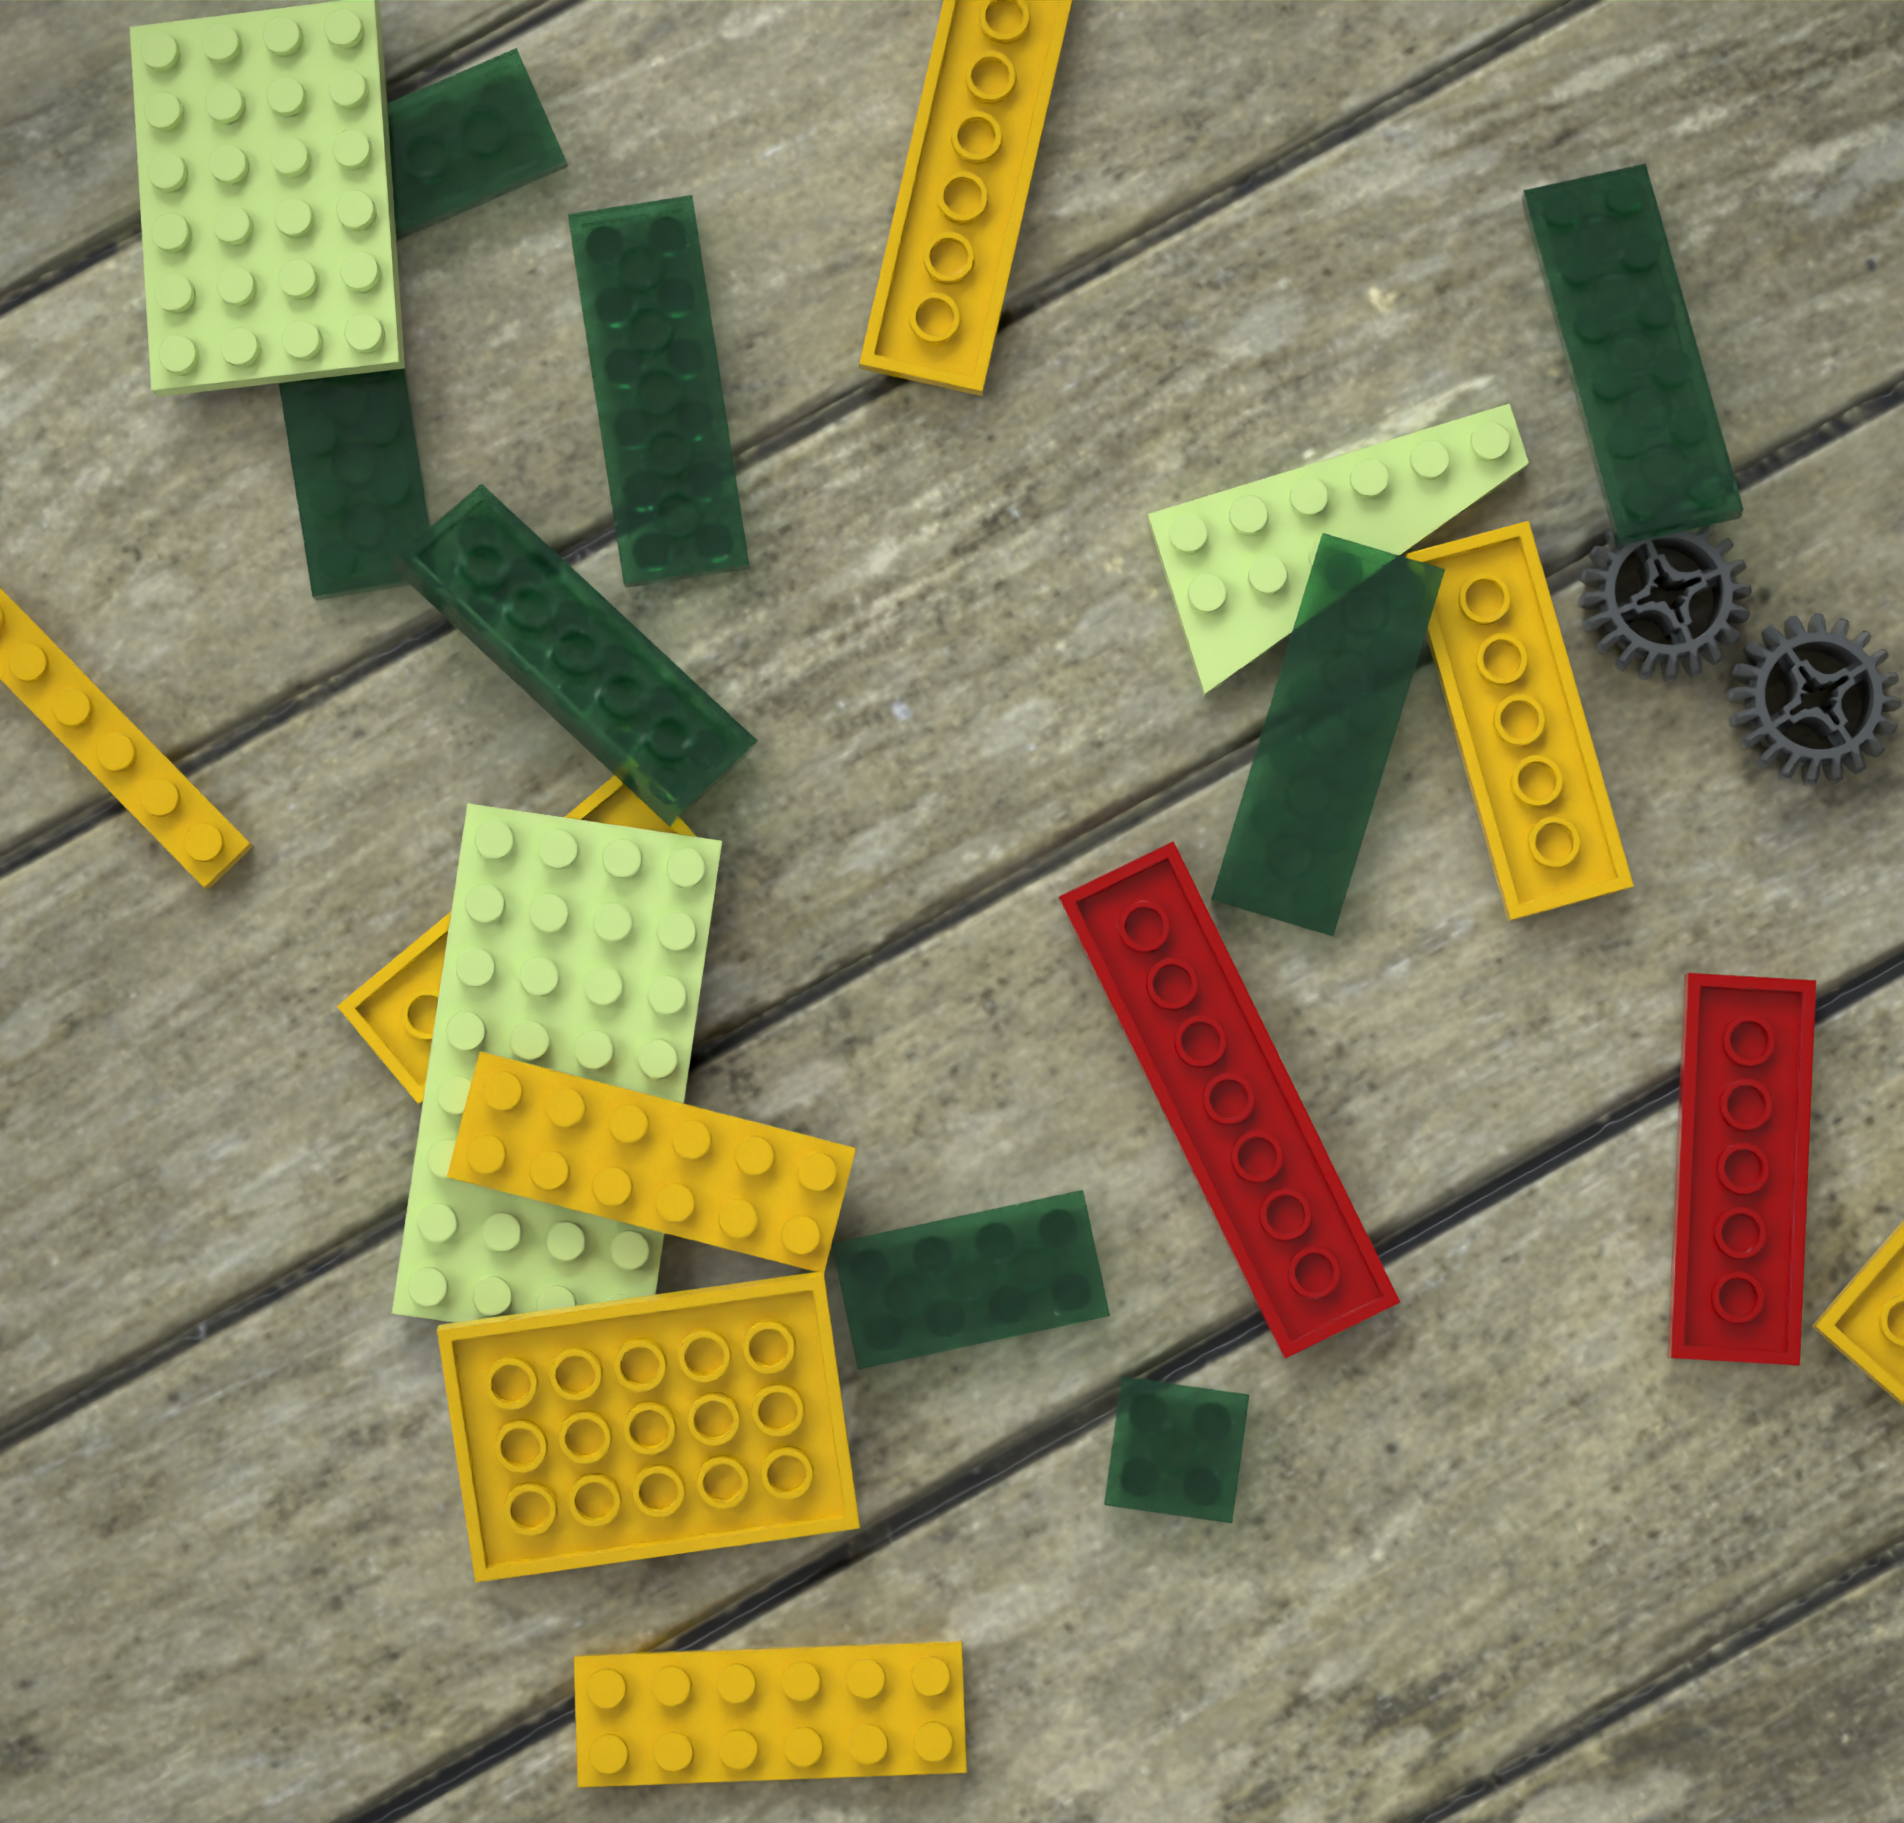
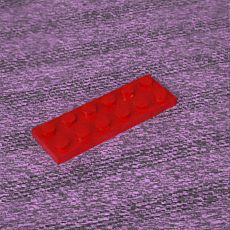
M1687 973L1684 975L1667 1358L1800 1366L1816 980Z

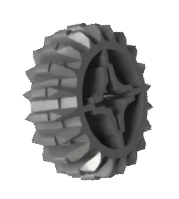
M1656 510L1652 514L1650 521L1651 531L1648 530L1645 522L1639 515L1631 516L1627 521L1629 537L1621 530L1613 527L1605 535L1612 551L1600 546H1595L1591 550L1589 558L1602 570L1584 569L1580 574V582L1597 589V592H1588L1578 598V607L1598 609L1597 615L1590 617L1584 622L1583 628L1585 632H1595L1604 628L1607 636L1597 644L1596 650L1598 653L1604 654L1608 652L1615 644L1623 651L1616 659L1615 667L1623 671L1632 662L1633 658L1639 659L1641 662L1638 668V677L1642 680H1648L1651 677L1656 663L1661 665V674L1665 682H1673L1677 679L1679 661L1685 672L1692 678L1698 676L1703 671L1700 655L1707 662L1717 665L1724 659L1723 651L1717 641L1727 646H1734L1741 638L1737 630L1727 622L1734 624L1745 623L1750 616V611L1745 607L1732 603V601L1747 598L1752 593L1751 585L1732 583L1731 579L1746 569L1745 561L1735 560L1726 564L1723 556L1733 547L1732 540L1726 538L1721 540L1716 547L1712 546L1707 539L1713 533L1714 525L1707 521L1696 534L1689 532L1691 515L1686 512H1681L1674 523V527L1669 528L1665 511ZM1656 548L1680 552L1695 561L1703 571L1700 569L1687 573L1677 571L1671 567L1665 554L1657 553ZM1636 554L1641 564V567L1637 570L1641 581L1640 592L1632 595L1627 601L1617 604L1615 598L1617 574L1622 563L1627 558ZM1655 583H1659L1664 591L1674 589L1676 592L1687 587L1670 605L1676 610L1675 612L1673 609L1670 610L1665 601L1658 603L1651 601L1642 605L1659 587ZM1712 588L1713 611L1710 622L1703 634L1693 639L1688 628L1692 623L1688 609L1689 601L1697 597L1701 592ZM1643 619L1652 621L1659 626L1665 638L1671 637L1673 645L1648 641L1636 634L1626 622L1631 623Z
M1815 613L1810 617L1807 633L1801 620L1796 615L1790 616L1785 620V636L1779 629L1770 625L1761 632L1766 648L1760 644L1750 642L1743 649L1745 657L1754 666L1736 664L1731 670V676L1737 681L1746 684L1747 687L1733 688L1726 693V700L1728 702L1745 705V710L1739 711L1729 718L1730 726L1741 727L1749 724L1752 731L1739 742V746L1742 750H1748L1758 742L1763 746L1765 751L1756 761V765L1761 769L1770 765L1775 758L1782 760L1778 770V778L1782 781L1791 779L1796 772L1797 766H1801V777L1805 786H1813L1817 783L1820 776V767H1822L1825 777L1830 784L1843 780V764L1848 770L1858 774L1867 767L1862 752L1877 758L1885 751L1883 743L1875 734L1890 736L1897 729L1896 723L1881 715V712L1898 710L1902 703L1901 699L1896 696L1883 695V689H1887L1899 681L1896 672L1879 675L1876 668L1889 655L1885 649L1876 651L1870 657L1864 652L1863 648L1870 642L1872 637L1870 632L1866 630L1862 631L1852 641L1846 639L1849 621L1844 618H1840L1834 624L1830 633H1826V620L1821 613ZM1795 652H1820L1835 658L1846 668L1833 674H1823L1816 671L1807 659L1800 661ZM1777 663L1784 673L1780 680L1786 689V702L1782 709L1769 716L1765 701V688L1769 673L1774 664ZM1833 684L1837 685L1834 691L1825 696L1826 701L1819 707H1813L1809 710L1805 708L1796 715H1790V712L1802 703L1801 698L1807 695L1808 692L1813 693L1817 690L1822 692ZM1857 684L1861 694L1862 709L1857 728L1853 735L1850 736L1844 727L1848 720L1841 709V700L1844 693L1850 687ZM1795 725H1804L1811 728L1820 740L1827 738L1833 748H1806L1790 741L1781 732Z

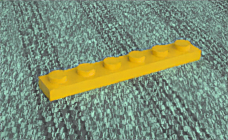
M0 587V679L164 848L205 889L209 890L253 845Z

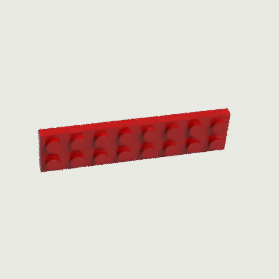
M1174 841L1059 896V902L1283 1359L1401 1303Z

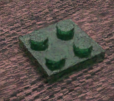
M1121 1376L1103 1505L1232 1523L1250 1395Z

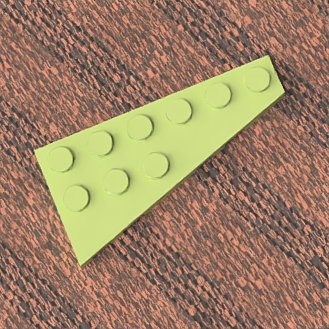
M1510 403L1149 513L1147 520L1203 697L1222 685L1225 680L1267 653L1270 648L1298 628L1309 623L1379 573L1385 566L1406 551L1414 548L1431 536L1433 532L1458 514L1469 509L1525 469L1529 461Z

